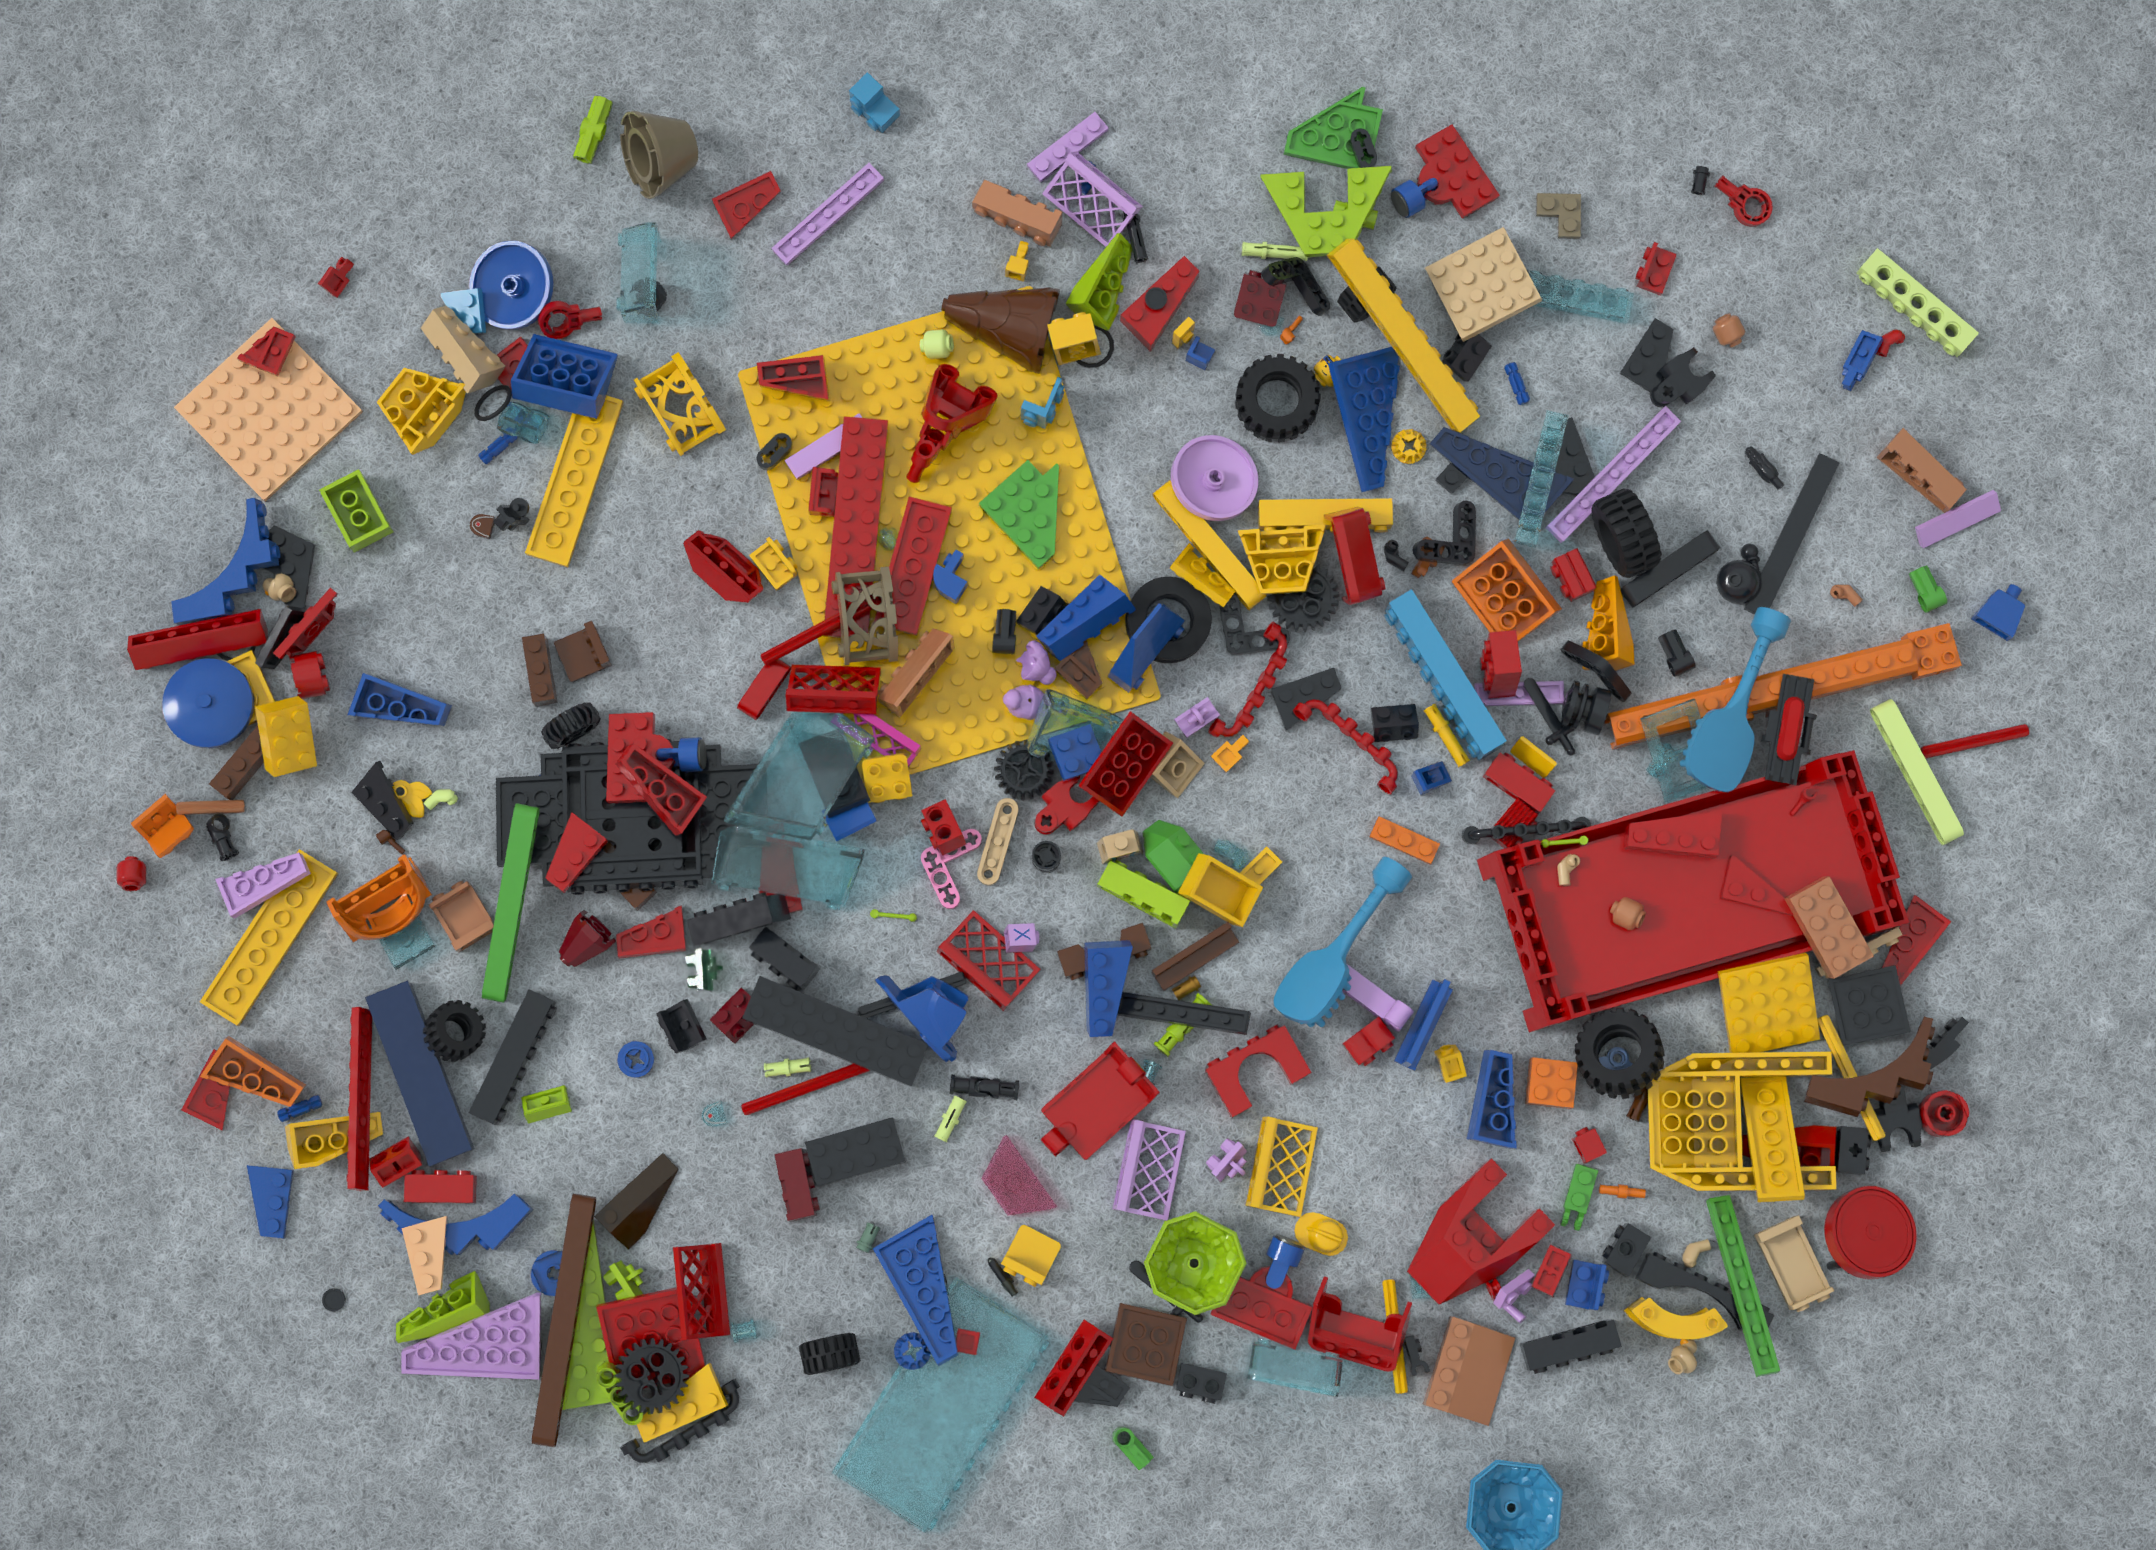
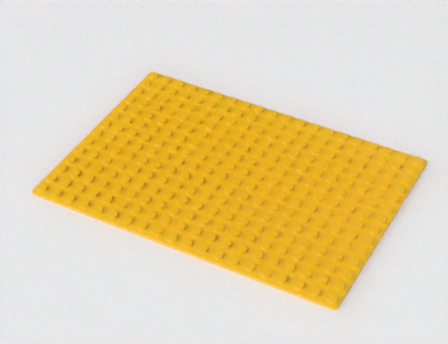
M1026 286V287H1023V288H1020V289H1017V290H1025V289H1033V288H1032L1031 286ZM944 311L779 359L785 360L823 355L829 401L760 387L757 366L741 370L738 373L760 450L779 433L789 435L792 441L791 451L773 469L768 470L767 473L793 560L798 566L796 570L813 626L825 619L834 517L809 514L812 471L797 480L785 463L786 459L843 424L844 416L854 417L860 413L862 418L888 420L874 571H879L880 567L890 566L909 496L952 507L937 564L945 568L943 563L949 553L953 554L955 550L963 553L964 559L956 570L955 575L967 581L968 586L957 604L952 603L939 594L933 578L917 636L895 630L896 636H898V661L889 662V659L851 662L849 665H845L843 657L839 658L838 644H841V638L823 636L817 638L825 666L881 667L880 690L885 683L888 685L892 681L891 675L898 666L903 667L907 662L905 657L911 649L916 650L921 644L919 640L926 631L930 633L934 628L953 636L955 649L900 718L879 703L877 698V713L874 715L921 746V750L908 768L909 775L1005 747L1008 744H1015V741L1021 742L1159 700L1161 697L1151 664L1142 676L1145 680L1137 690L1133 688L1129 693L1108 677L1112 667L1130 640L1125 626L1126 613L1119 617L1120 621L1112 625L1110 623L1101 629L1100 635L1087 639L1088 647L1102 680V685L1088 700L1057 672L1055 680L1050 685L1042 684L1039 680L1022 679V663L1016 662V659L1027 651L1026 645L1029 641L1036 640L1040 644L1042 643L1034 633L1019 626L1017 623L1014 634L1016 635L1015 654L992 653L997 610L1011 609L1016 611L1017 620L1040 586L1054 592L1067 604H1070L1100 574L1126 594L1130 601L1131 599L1065 389L1063 390L1064 395L1060 404H1055L1056 414L1052 424L1048 423L1045 429L1039 426L1030 427L1023 423L1024 420H1021L1023 401L1026 400L1045 408L1057 377L1061 378L1048 336L1040 374L1028 371L1004 354L1001 355L981 340H975L947 321L944 317ZM946 330L953 337V352H950L947 358H927L925 352L920 350V339H923L927 331ZM941 364H949L959 371L957 383L973 392L979 386H988L996 391L998 397L986 420L961 432L956 439L953 438L944 451L940 450L938 457L932 464L924 468L920 481L913 483L906 478V475L912 465L911 457L920 440V431L925 422L921 412L924 407L927 389L935 370ZM940 413L937 414L942 419H948ZM778 440L779 446L775 450L777 451L780 447L786 448L787 440ZM773 452L768 457L762 456L764 463H771L770 458L774 454ZM840 453L817 468L834 469L838 473ZM1027 460L1042 475L1055 464L1059 465L1055 555L1040 569L1035 567L979 506V503ZM874 609L870 612L869 631L874 624L877 612ZM878 626L875 630L874 637H876L877 632L879 634H883L884 627ZM853 641L850 645V652L866 650L867 642L864 641L863 645L857 649L858 642ZM872 645L871 650L884 649V647ZM1048 652L1050 667L1055 668L1061 661ZM844 674L841 677L844 680H846L852 676L850 674ZM866 675L863 678L868 681L874 678L875 675ZM836 680L831 682L832 687L840 684ZM857 680L851 685L856 688L862 685V683ZM1021 685H1033L1039 688L1047 699L1046 707L1033 720L1017 718L1009 712L1003 703V696L1009 690ZM847 688L842 689V691H849ZM842 714L841 719L844 724L855 723L854 714ZM857 717V721H858V722H862V721H863V720H861L860 718ZM869 724L858 726L862 736L874 735L872 726ZM856 726L850 727L857 732ZM875 729L876 735L882 734L881 732ZM845 731L855 765L865 786L862 761L866 758L883 755ZM887 736L877 738L880 748H892L890 738ZM869 739L875 744V739ZM894 742L895 747L900 746L899 744ZM906 749L895 750L896 754H905L907 760L912 754Z

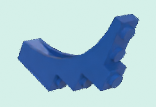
M256 498L246 499L247 517L244 534L237 552L225 570L202 590L188 597L171 601L175 624L184 625L233 615L232 611H234L235 605L231 596L256 592L255 585L258 580L254 570L279 565L280 549L276 543L269 539L267 540L269 538V529L265 525L267 510L262 501Z
M513 1194L501 1206L483 1216L463 1222L447 1223L445 1250L451 1255L454 1253L461 1255L477 1237L480 1238L478 1242L486 1250L490 1248L496 1250L534 1209L518 1194ZM384 1199L378 1205L382 1209L380 1214L389 1222L393 1220L399 1226L396 1229L402 1235V1228L427 1221L402 1211L387 1199Z

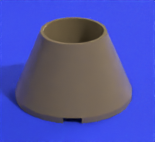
M639 111L625 113L621 121V125H625L624 134H620V141L627 171L633 184H638L643 190L640 193L645 198H656L697 165L698 146L695 135L690 125L682 119Z

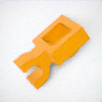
M1242 735L1233 745L1226 741L1211 755V758L1227 773L1242 759L1238 752L1249 743V740Z

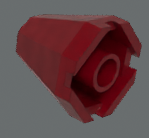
M585 910L581 911L574 918L559 950L560 960L568 967L571 965L576 967L608 950L616 942L615 938L610 940L609 936L612 933L594 915H591L589 918L585 916L588 913Z

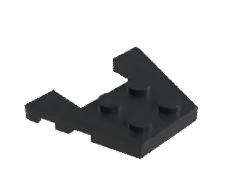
M273 526L269 530V538L267 540L269 539L276 543L280 549L279 565L263 569L275 575L282 573L289 576L294 583L293 587L296 589V594L291 601L284 604L306 608L305 603L308 595V584L315 545L277 526Z

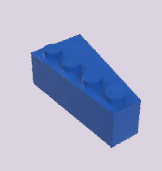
M1099 574L1036 637L1051 655L1061 661L1082 647L1085 640L1097 637L1101 634V629L1110 623L1112 625L1120 621L1119 617L1127 612L1131 614L1136 609L1126 594Z
M363 673L347 715L445 726L452 705L373 675Z
M1130 940L1084 942L1086 1026L1089 1037L1113 1036L1133 948Z
M1484 1050L1467 1140L1508 1149H1517V1142L1515 1140L1516 1121L1514 1120L1515 1100L1513 1097L1512 1054Z

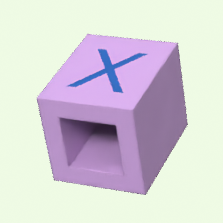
M1034 923L1008 924L1004 930L1006 953L1033 952L1036 945L1039 944L1038 930L1035 931Z

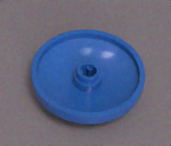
M503 241L489 247L478 258L471 272L469 289H482L485 321L502 329L517 330L536 322L542 309L546 304L550 303L553 294V274L544 255L533 246L519 241Z
M211 658L195 660L181 667L166 685L162 701L163 714L171 731L184 742L199 748L221 747L238 738L249 725L254 711L252 687L241 671L225 661Z

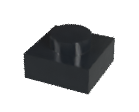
M1450 463L1435 481L1450 494H1453L1466 480L1467 476Z

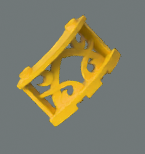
M679 352L671 356L672 361L640 380L635 378L634 382L637 387L634 390L640 400L645 398L669 437L666 442L671 451L677 450L679 455L682 456L684 452L717 432L718 434L724 432L726 428L707 397L702 398L705 395L704 391ZM660 381H662V382L664 383V385H663V387H662L661 385H659V384H657V383H659ZM681 381L685 383V386L681 389L673 386L674 382L677 386ZM652 386L656 387L655 392L651 393L647 390ZM670 389L681 395L694 393V396L687 403V417L674 415L665 410L666 399ZM651 399H658L657 408ZM693 406L700 407V412H694L696 418L692 417L691 409ZM663 419L674 423L670 430ZM711 425L710 427L706 428L700 433H697L696 427ZM686 426L691 427L694 436L680 443L676 437L677 431H683L684 437H686L688 433Z
M1640 1297L1623 1310L1634 1323L1644 1330L1666 1338L1686 1340L1705 1338L1728 1327L1715 1308L1708 1310L1704 1307L1695 1313L1680 1316L1662 1309L1651 1298L1644 1299Z

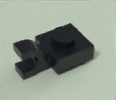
M1414 1335L1406 1336L1404 1344L1411 1363V1375H1417L1416 1367L1418 1365L1423 1366L1425 1373L1430 1372L1428 1364L1419 1359V1353L1422 1352L1419 1339H1414Z

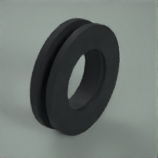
M1178 577L1155 578L1141 586L1131 599V603L1136 610L1131 614L1126 613L1125 626L1127 635L1131 639L1146 620L1147 611L1153 603L1162 599L1176 600L1189 613L1190 629L1181 639L1172 642L1168 641L1153 661L1159 663L1181 662L1193 656L1206 641L1212 624L1211 609L1204 594L1195 589L1188 581Z

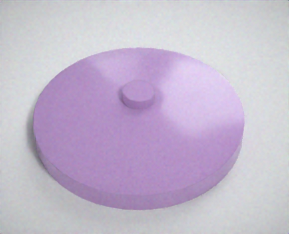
M1205 435L1189 441L1178 452L1171 467V483L1180 503L1192 514L1210 521H1225L1239 516L1252 503L1258 489V473L1251 456L1238 443L1222 436Z

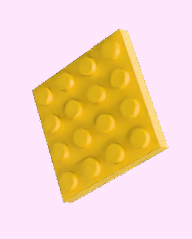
M1807 953L1718 971L1730 1053H1758L1820 1040L1809 956Z

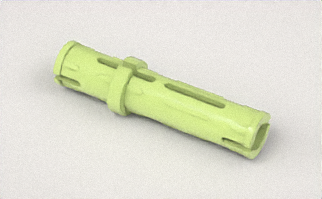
M1262 242V244L1242 243V256L1261 257V259H1266V257L1281 259L1299 257L1305 261L1308 259L1299 246L1267 244V242Z

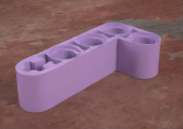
M1348 965L1349 974L1352 977L1348 982L1351 985V989L1349 991L1343 989L1342 991L1369 1012H1372L1373 1015L1380 1017L1389 1027L1399 1032L1414 1011L1402 1001L1393 999Z

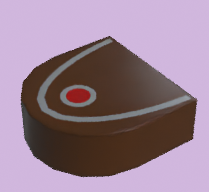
M485 514L475 515L470 521L471 531L478 537L490 539L495 517Z

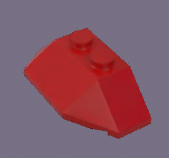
M698 530L684 541L683 544L693 572L724 600L749 603L763 591L758 568L726 539L712 534H704L703 531Z

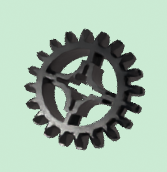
M584 702L574 707L572 706L570 709L552 718L543 727L541 733L544 741L551 749H559L590 733L599 724L601 718L591 702Z
M1027 740L1023 742L1024 747H1020L1019 741H1015V749L1008 744L1007 749L1009 753L1007 754L1001 750L1000 754L1004 759L996 758V762L1001 766L994 767V771L1001 772V774L995 776V780L1003 779L998 784V787L1003 788L1007 786L1004 791L1006 795L1011 790L1014 791L1012 794L1013 799H1016L1018 793L1021 794V801L1025 800V794H1029L1030 800H1033V792H1036L1040 797L1042 792L1039 788L1047 791L1049 787L1045 782H1053V779L1047 775H1053L1055 772L1053 769H1048V767L1054 765L1053 761H1046L1050 757V753L1042 755L1044 747L1041 746L1038 750H1035L1037 743L1033 742L1030 748L1028 747ZM1027 753L1021 762L1009 761L1017 754ZM1033 756L1041 762L1043 774L1031 766ZM1028 761V771L1030 773H1026L1021 779V770L1018 768H1023V765H1026ZM1006 767L1017 774L1015 785L1007 778ZM1029 778L1039 780L1031 787L1022 788L1025 780Z

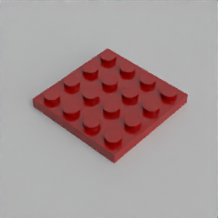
M677 1287L602 1303L596 1306L610 1363L622 1365L618 1357L627 1356L624 1349L628 1348L633 1351L632 1343H637L640 1347V1340L645 1339L648 1345L649 1339L654 1338L655 1344L663 1339L664 1347L671 1343V1351L679 1349L676 1355L677 1358L685 1357L681 1362V1366H688L687 1369L683 1370V1374L689 1375L686 1379L691 1378L706 1366L700 1338L682 1340ZM688 1299L686 1303L687 1308L690 1310L692 1307V1303ZM690 1322L689 1334L691 1335L695 1326ZM653 1354L651 1363L656 1367L660 1364V1358L658 1355ZM641 1358V1362L645 1365V1360ZM633 1366L631 1374L633 1377L638 1378L641 1371L637 1366ZM650 1373V1375L647 1376L648 1380H652L655 1376V1373ZM664 1375L662 1383H671V1378L668 1375ZM621 1389L616 1390V1394H618L621 1391Z

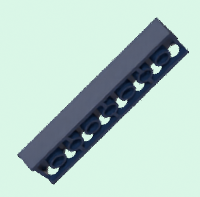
M407 980L365 997L429 1167L474 1150L475 1148L440 1056L438 1058L435 1057V1051H429L427 1048L430 1046L429 1043L424 1042L423 1038L427 1036V1034H423L426 1020L412 983Z

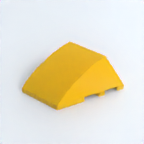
M403 368L378 399L377 404L393 425L410 453L414 455L434 446L460 414L466 394L463 388L465 384L455 383L445 378L440 379L423 372Z
M1326 524L1308 525L1301 529L1238 530L1261 594L1306 592Z

